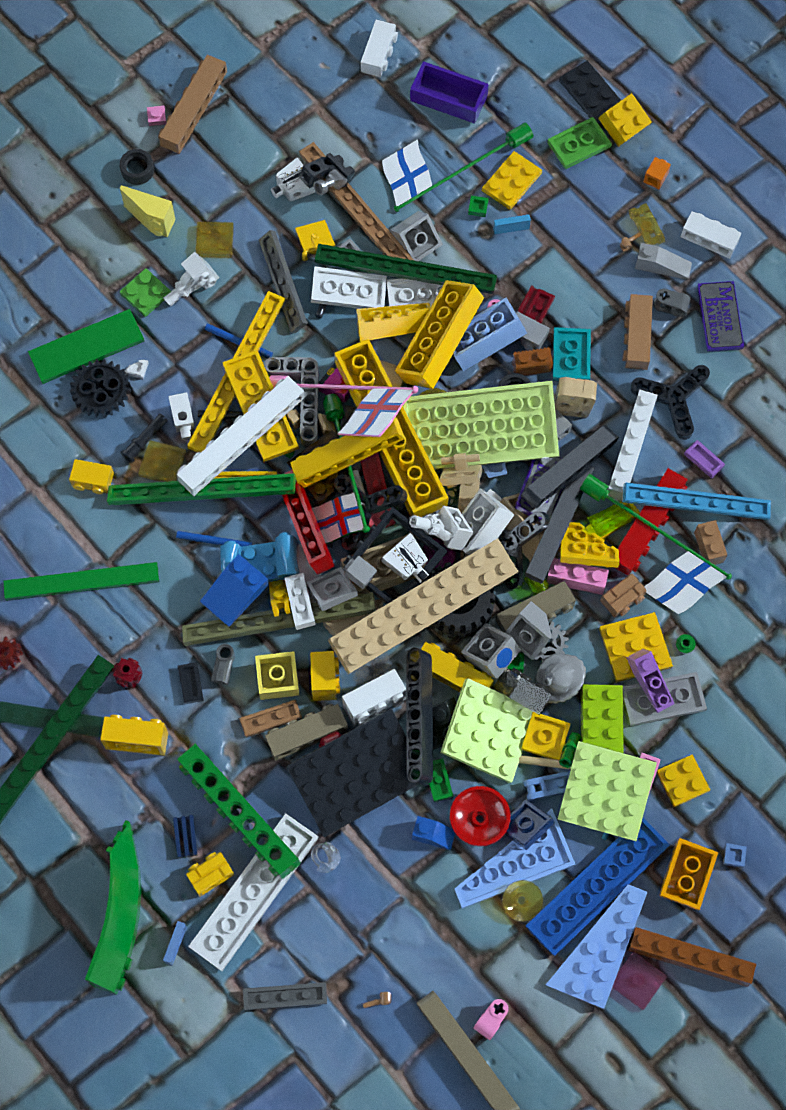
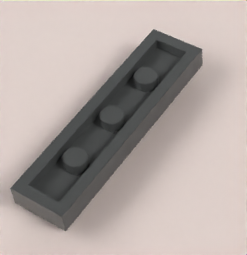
M326 982L244 988V1011L327 1004Z

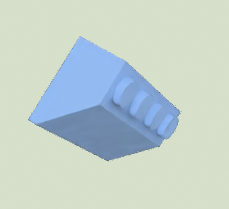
M507 298L473 317L453 353L463 371L527 334Z

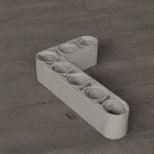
M271 357L264 363L269 377L271 375L289 376L292 380H301V384H318L319 382L318 362L314 358ZM271 367H276V368H277L276 370H273V371H272V370H269V368H271ZM290 367L296 368L295 370H292V371L288 370V368H290ZM308 367H313V368H314V369L311 370V371L306 370V368H308ZM302 388L304 390V399L301 401L300 436L301 444L305 448L318 440V388ZM307 401H313V402H314L313 404H310V405L306 404ZM307 418H312V419H314V420L311 421V422L305 421V419H307ZM312 435L313 438L306 439L305 436Z

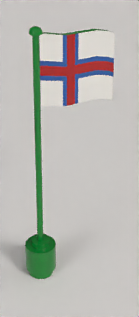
M328 394L324 397L323 401L326 418L336 423L339 432L341 431L339 421L345 415L342 402L336 394ZM351 465L348 466V471L354 493L337 497L321 506L312 508L326 544L337 541L352 533L360 531L367 533L370 530L366 523Z

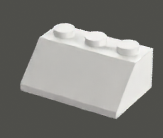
M481 488L462 512L463 517L474 532L463 548V551L470 555L496 540L514 516L506 506Z

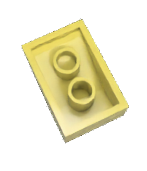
M121 185L120 191L124 207L154 235L168 237L175 222L172 201Z

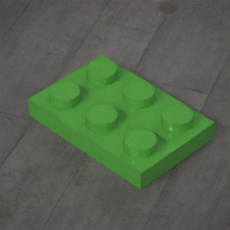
M594 117L549 138L547 141L565 170L611 148L612 144Z

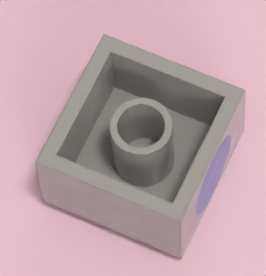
M485 623L461 653L475 668L498 679L521 649L512 636Z

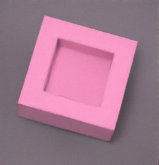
M165 106L147 107L149 126L166 125Z

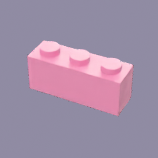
M554 558L549 568L546 583L557 585L565 581L569 588L603 595L609 570L582 564L560 563V559Z

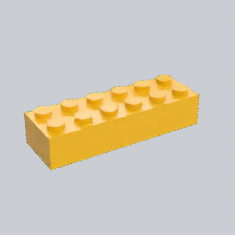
M445 281L395 369V372L406 384L434 389L484 299L474 284Z

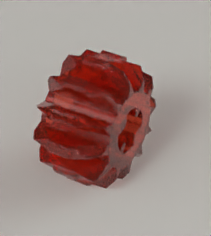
M4 637L3 641H0V668L3 666V669L6 671L8 665L15 668L14 662L20 663L19 656L23 655V652L20 650L21 645L16 643L14 638L8 640L7 637ZM5 651L8 652V655L4 656L3 654Z

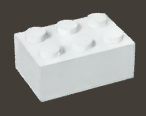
M393 669L342 696L343 708L355 727L365 723L375 715L383 713L392 706L394 708L401 706L404 700H406V688L396 670Z

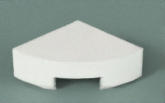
M139 360V362L129 365L125 370V375L143 379L149 364L148 360Z

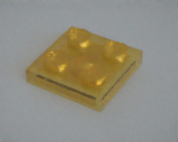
M197 222L196 253L200 257L232 258L234 223Z
M150 440L138 473L139 477L158 482L177 481V473L182 467L186 449Z

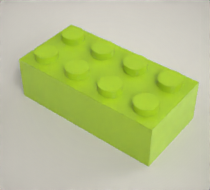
M583 684L581 688V742L624 753L623 685Z

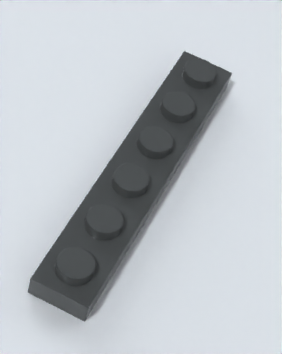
M269 230L259 239L277 294L285 298L282 309L290 332L297 333L308 323L275 231Z

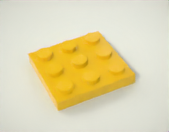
M655 612L599 627L616 683L636 678L626 657L641 649L652 652L660 671L673 667Z

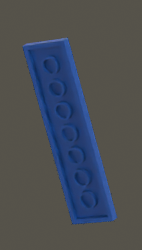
M642 818L637 841L618 837L525 927L554 957L609 905L627 885L634 881L658 858L670 844Z

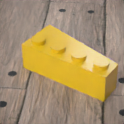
M419 303L356 309L360 342L367 339L374 340L417 332L430 309V304Z

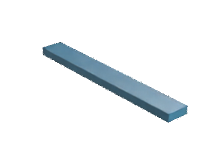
M627 482L623 484V503L769 520L771 515V500Z

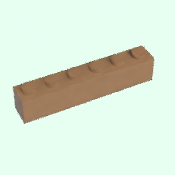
M208 54L204 60H201L197 73L192 75L191 83L184 89L181 100L175 104L174 112L168 116L164 129L162 128L159 131L158 138L162 147L180 154L227 73L225 61Z

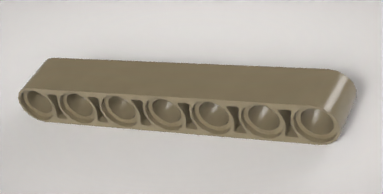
M431 991L416 1003L490 1107L493 1110H520L514 1099L437 994Z

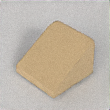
M318 414V424L323 436L331 430L337 434L334 423L327 420L326 415Z

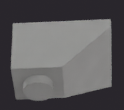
M532 601L519 613L505 632L512 636L521 651L532 661L552 637L546 613Z

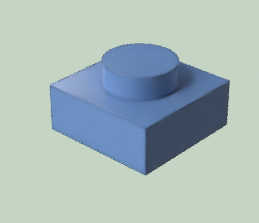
M726 843L723 865L743 868L745 866L747 847Z

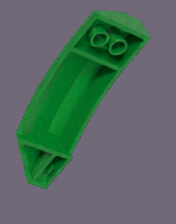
M127 820L123 823L122 831H118L112 842L114 846H108L106 850L110 856V884L106 916L99 942L85 980L93 987L116 995L119 990L122 991L125 984V979L123 978L125 971H129L133 959H131L137 935L141 903V870L132 825Z

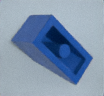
M417 816L412 840L451 851L455 832L452 828L438 821Z

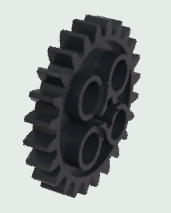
M96 359L94 365L89 361V367L82 365L83 371L76 370L78 376H72L74 382L70 383L71 388H73L70 390V393L73 395V402H75L77 408L80 407L82 413L87 410L88 416L93 412L95 417H98L99 413H102V416L105 417L106 412L113 415V409L119 412L118 406L124 407L123 400H129L128 395H126L131 394L129 376L125 375V369H121L119 364L114 367L113 361L107 364L105 359L102 364H99L98 359ZM97 375H103L101 378H95ZM111 385H118L116 388H110ZM91 388L89 392H84L85 389ZM101 398H105V399H106V400L103 401V402H98V400L101 399Z

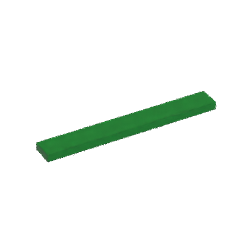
M157 562L3 580L6 601L160 582Z

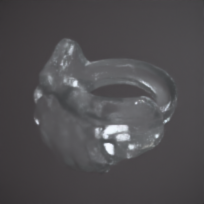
M329 842L316 844L311 850L312 860L318 866L317 873L332 872L340 863L341 856L339 850ZM319 848L325 851L328 863L319 860L317 856Z

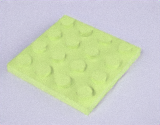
M467 678L464 680L440 753L507 783H512L519 763V757L523 751L521 748L532 712H535L536 709Z
M578 741L558 820L637 841L657 763Z

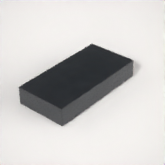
M197 662L178 665L184 704L204 701Z

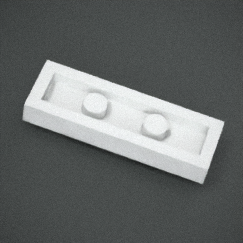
M304 573L284 577L296 630L316 625Z

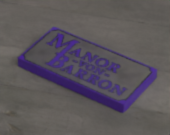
M734 281L698 283L697 290L707 352L743 349L744 341Z
M561 457L532 460L514 507L515 509L528 516L534 512H545L551 518L562 489L536 510L520 496L529 485L562 459Z

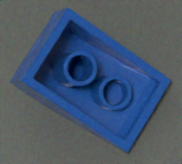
M238 554L220 574L200 600V603L230 627L268 586V579Z

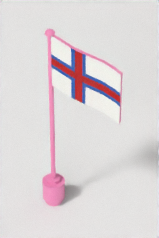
M271 375L269 378L273 388H275L279 380H284L288 376ZM297 384L302 388L371 390L359 404L348 423L338 432V435L380 437L391 425L405 402L413 393L418 392L417 386L407 388Z

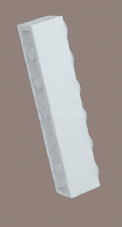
M639 390L608 488L610 491L609 495L623 502V484L631 482L657 399L656 394Z

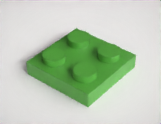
M144 269L120 290V295L146 317L165 301L164 297L171 290L148 269Z

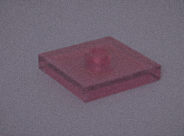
M633 951L618 972L612 988L644 1011L667 976Z

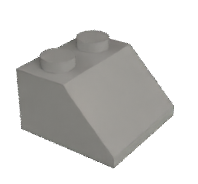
M417 211L390 230L391 234L415 261H420L443 245L429 215L424 212Z

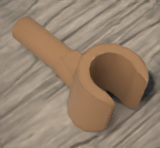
M638 232L630 238L624 237L620 243L622 251L625 252L631 249V242L639 238L641 233Z
M380 992V999L363 1003V1007L389 1005L391 1003V993Z

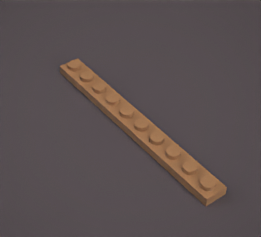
M314 142L299 151L300 156L307 164L321 157H326ZM349 183L346 187H341L338 190L333 186L328 188L384 255L414 260Z

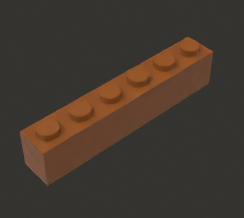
M637 927L633 930L628 951L745 987L752 984L756 963Z

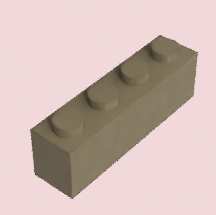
M563 581L496 615V622L501 631L505 633L519 613L531 601L546 613L548 622L557 617L556 615L562 612L566 614L573 610L576 599L566 582Z
M329 704L318 713L311 712L306 714L302 720H292L281 729H271L265 735V738L275 761L319 743L322 737L334 731L342 733L348 730V725L339 705Z

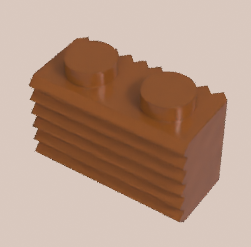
M550 348L514 352L512 360L514 373L527 376L551 372L553 360Z

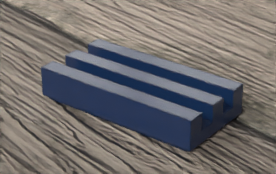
M194 816L173 817L177 858L198 856ZM186 821H190L193 852H189ZM178 822H182L185 853H181Z

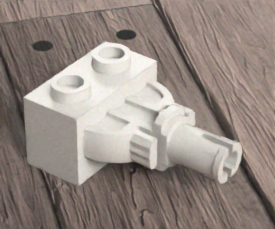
M196 252L181 263L186 272L181 276L180 281L175 283L176 288L164 297V300L170 306L182 296L188 297L191 292L200 287L208 289L214 286L220 278L212 267Z
M442 506L438 514L426 515L425 517L413 515L409 521L411 527L423 529L426 534L435 535L442 539L444 545L449 549L463 550L474 533L459 509Z

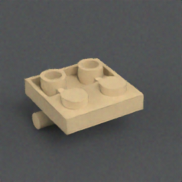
M466 453L454 454L451 457H441L442 465L455 464V467L443 469L440 477L442 486L453 488L458 484L472 486L478 483L482 474V465L468 466L467 462L480 461L479 454L466 455Z

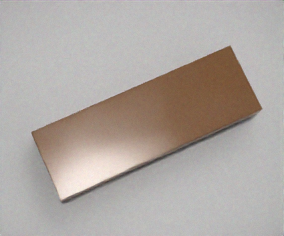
M295 699L239 719L247 738L286 725L292 720H301L302 716Z

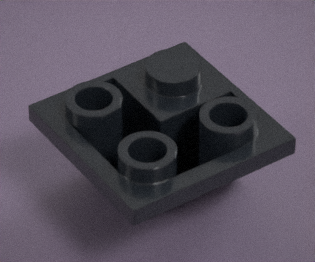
M454 697L432 706L433 750L443 746L457 704Z

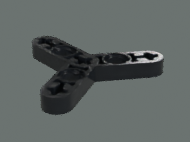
M698 365L674 386L638 377L632 381L630 390L634 395L638 396V384L642 385L640 390L647 391V387L650 386L649 393H653L652 390L654 388H659L662 394L657 396L656 402L668 405L677 436L680 439L687 440L693 434L694 425L686 399L708 380L710 370L705 365ZM698 372H699V373L704 372V373H705L704 376L701 375L700 377L697 378V381H696L695 378L697 377ZM690 382L692 383L693 388L686 389L684 388L683 383ZM673 394L678 397V405H675L676 400L672 397ZM683 410L685 416L677 417L675 411ZM683 422H685L684 426L685 429L688 430V433H685V431H681L683 428Z
M341 474L336 477L334 486L342 496L354 492L351 479L347 475ZM343 482L348 486L347 489L343 487ZM398 485L367 496L357 486L360 501L366 507L363 512L367 526L373 514L401 505L407 499V491ZM384 497L383 504L378 506V499ZM356 532L357 536L349 534L343 537V548L351 553H355L357 551L355 547L361 539H364L365 532Z
M534 512L512 530L505 528L498 539L509 557L514 556L516 558L515 567L518 570V573L504 581L507 588L519 589L523 586L522 546L547 528L550 523L547 513ZM538 517H542L541 524H532L539 521ZM524 526L529 528V534L526 537L522 533ZM505 538H507V539H512V541L514 542V545H511V542H509L508 540H504V539H505ZM513 578H516L517 582L512 583L511 580Z

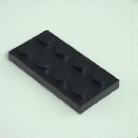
M587 60L560 76L559 82L589 118L594 117L601 129H604L605 127L598 118L619 103L621 99Z

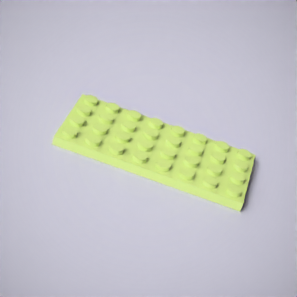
M553 381L411 396L403 405L434 470L455 467V464L442 465L441 457H451L454 454L466 453V455L479 454L480 461L467 462L468 466L560 457Z

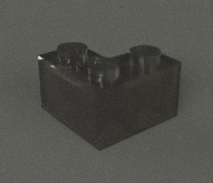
M506 668L494 685L495 689L540 715L551 696L550 693L545 691L546 686L539 682L531 683L532 678L516 668H513L512 671Z

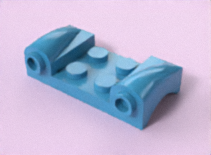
M283 532L275 538V542L241 547L235 541H226L224 545L220 546L221 573L240 554L268 579V582L285 580L284 577L300 573L297 562L298 540L290 533Z

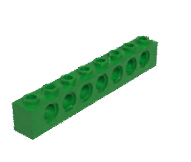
M196 743L177 759L180 763L178 768L185 776L189 774L193 778L191 783L197 790L202 788L205 792L203 795L210 804L214 802L217 805L216 811L223 819L227 817L231 821L229 826L235 833L241 832L244 836L242 838L243 842L249 848L253 846L257 852L254 854L262 863L266 861L270 865L268 870L274 877L279 875L283 880L301 864L299 858ZM198 766H203V770L201 772H194ZM209 781H216L213 787H207ZM222 795H229L226 801H219ZM235 809H242L238 816L232 815ZM247 824H255L252 830H245ZM263 837L268 838L266 844H258L259 839ZM274 852L281 853L277 860L271 859V855Z

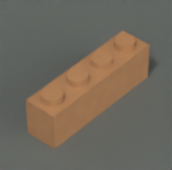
M631 294L629 301L625 303V312H628V317H625L624 328H627V334L624 333L623 344L626 345L622 361H626L625 368L648 370L650 363L653 296Z

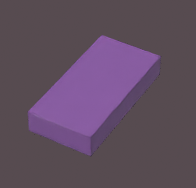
M698 440L684 453L688 459L711 479L725 466L718 457Z

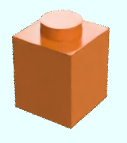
M655 157L645 173L643 182L659 190L669 174L671 164L664 159Z

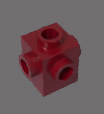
M121 658L120 662L115 664L112 671L116 683L122 687L127 688L128 686L134 689L136 683L140 682L143 674L140 665H138L139 662L132 658Z

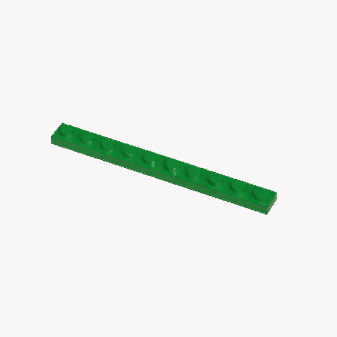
M292 473L215 478L195 496L179 481L109 485L107 503L109 505L295 494L296 476Z

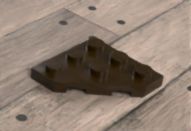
M333 430L329 431L288 461V466L292 469L290 462L296 460L297 457L307 455L315 448L323 447L329 444L331 440L339 439V437ZM339 471L306 487L319 505L335 495L334 481L339 476Z

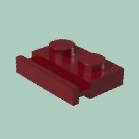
M531 285L518 312L542 324L555 300V295L541 289H536Z

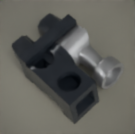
M328 153L326 157H321L303 165L299 178L309 189L314 187L318 195H323L328 191L329 187L333 186L337 190L341 187H346L349 180L353 178L355 170L351 166L345 168L343 166L344 160L340 155L333 156L331 153Z

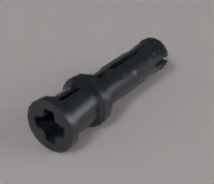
M159 413L137 438H133L131 444L120 452L128 462L133 463L136 456L140 452H144L145 445L168 422L167 418L163 419L164 415Z

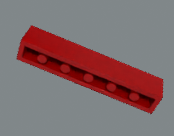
M668 468L657 486L687 490L688 487L685 485L688 479ZM644 505L639 515L659 528L660 526H665L669 519L667 514L670 510L673 512L675 509ZM636 518L618 547L619 566L615 569L626 575H630L632 571L636 572L641 564L639 562L641 556L646 557L651 548L648 546L651 540L655 542L660 533Z
M290 470L284 474H292L294 472ZM296 481L295 494H283L282 496L308 563L316 574L319 575L335 565L305 490Z

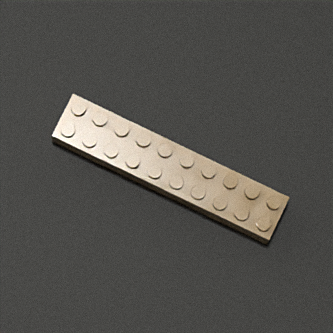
M497 538L331 637L328 642L347 674H350L518 573V570Z

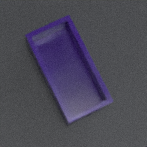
M423 61L410 88V101L475 124L488 96L489 84Z

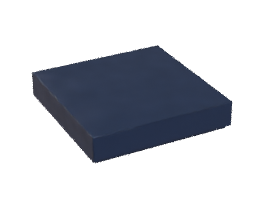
M525 800L510 814V824L505 835L527 850L554 824V821L543 811Z

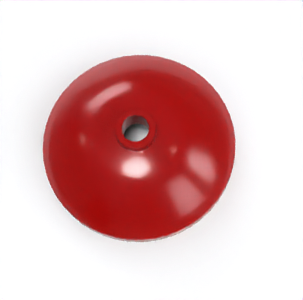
M485 786L470 787L462 791L452 803L450 809L452 829L462 841L469 845L488 846L494 844L508 830L510 824L509 805L505 798L492 788ZM478 816H482L484 820L482 822H478L476 818Z

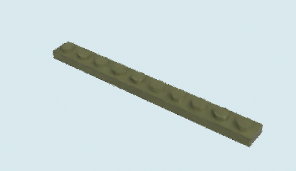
M373 592L360 594L325 611L320 609L317 602L311 603L315 623L361 616L376 611ZM284 608L279 609V616L276 617L273 610L240 615L230 627L220 619L183 625V643L185 646L292 628L295 627L292 610L290 614H286Z

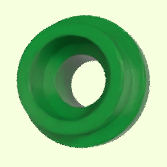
M683 634L676 640V648L681 653H691L695 648V640L690 635ZM683 641H688L689 646H684Z

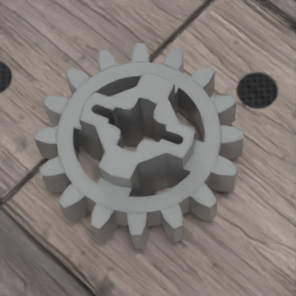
M553 621L549 622L552 635L549 641L554 646L546 644L535 658L537 660L541 657L540 661L542 663L547 657L552 655H565L562 650L563 648H568L564 642L568 641L569 638L563 637L566 631H559L561 625L557 624L554 627ZM558 636H559V640H560L559 646L557 645V642H556V638H557ZM547 651H555L552 654L544 655Z

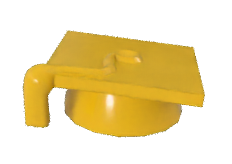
M325 220L295 228L304 250L302 253L303 261L308 260V254H316L318 243L335 246Z

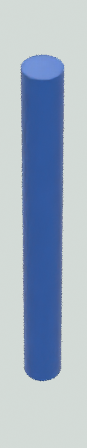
M208 323L205 326L206 331L237 345H240L243 340ZM260 348L258 352L259 355L266 358L273 356V352L264 348Z
M177 531L176 535L178 539L224 545L226 541H235L241 547L253 545V542Z

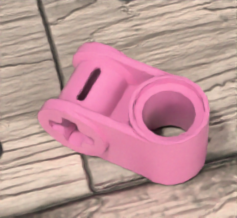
M502 999L494 1000L485 1013L481 1015L473 1029L490 1041L508 1013L507 1003ZM499 1004H501L503 1006V1014H495V1008L493 1006H498Z

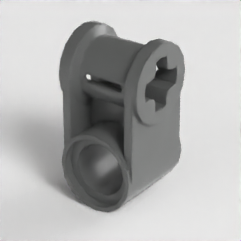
M663 288L658 290L653 306L658 311L677 317H684L687 315L690 296Z

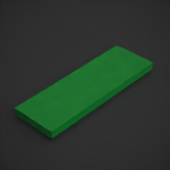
M128 309L29 350L28 353L42 384H45L82 368V365H89V361L95 363L96 359L98 361L145 342L131 310Z

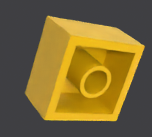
M632 93L598 118L618 147L652 123Z
M334 651L310 652L313 701L337 700L336 694H340L339 676H336L339 675L338 657L334 656Z

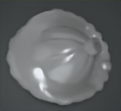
M555 654L547 657L541 663L535 676L536 692L539 694V697L543 701H548V703L558 704L576 695L584 684V678L586 677V667L583 661L575 655Z

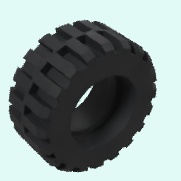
M451 562L445 563L443 568L440 565L436 567L434 573L430 572L427 580L452 566ZM494 587L476 597L475 607L471 611L464 614L450 613L431 624L430 628L432 630L436 628L438 634L443 636L446 633L448 638L454 639V635H459V639L465 638L466 634H469L470 637L475 635L476 631L480 630L491 619L495 603Z

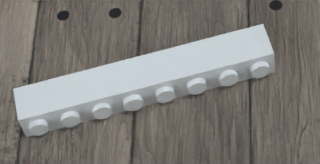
M289 376L284 380H279L271 392L267 391L257 404L254 403L248 408L246 414L237 417L230 428H225L216 440H211L206 445L204 451L196 453L188 465H183L177 473L178 481L195 496L304 399V390Z

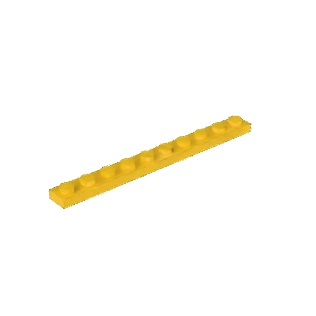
M270 291L267 292L233 358L255 350L259 352L285 302L284 297ZM226 372L187 445V448L195 452L201 453L206 449V445L213 440L235 398V393Z

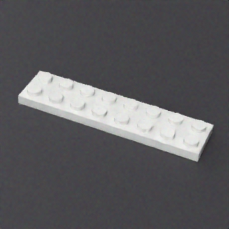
M287 814L283 816L273 830L299 858L300 862H302L318 839L316 834ZM274 852L271 855V859L277 860L281 853ZM255 855L188 947L220 971H223L297 868L282 880L279 875L274 877L268 870L270 865L266 861L262 863Z

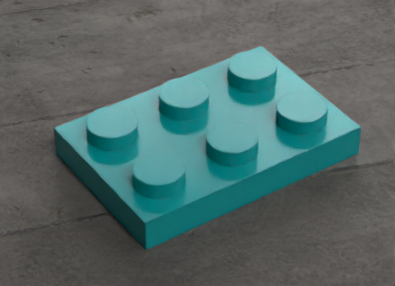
M554 327L553 381H559L562 377L590 380L591 329Z

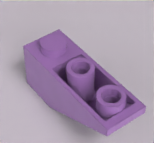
M641 649L626 657L634 676L657 713L675 704L651 651Z

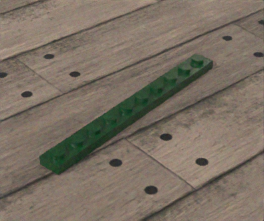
M319 243L314 259L315 263L437 285H443L446 280L474 284L479 292L493 295L497 281V275Z
M97 655L1 786L0 824L113 671L114 665L100 655Z

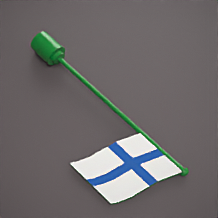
M524 122L507 132L506 142L432 185L429 170L420 153L418 140L382 160L383 170L393 191L396 203L394 211L399 212V209L506 145L517 148L534 137L530 126Z
M589 474L582 483L580 490L596 501L609 499L687 551L671 562L653 581L644 586L647 594L677 614L692 607L710 588L725 578L727 580L732 578L731 573H726L611 497L608 490L609 486L592 474Z

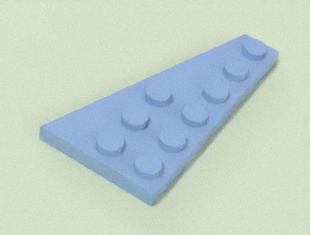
M552 808L546 814L553 819L554 824L532 846L525 850L516 842L511 841L498 854L454 889L462 909L575 866Z
M627 885L547 982L546 986L604 1009L647 892Z

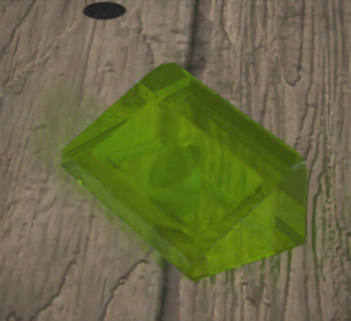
M616 504L588 517V521L599 537L632 521L631 514Z

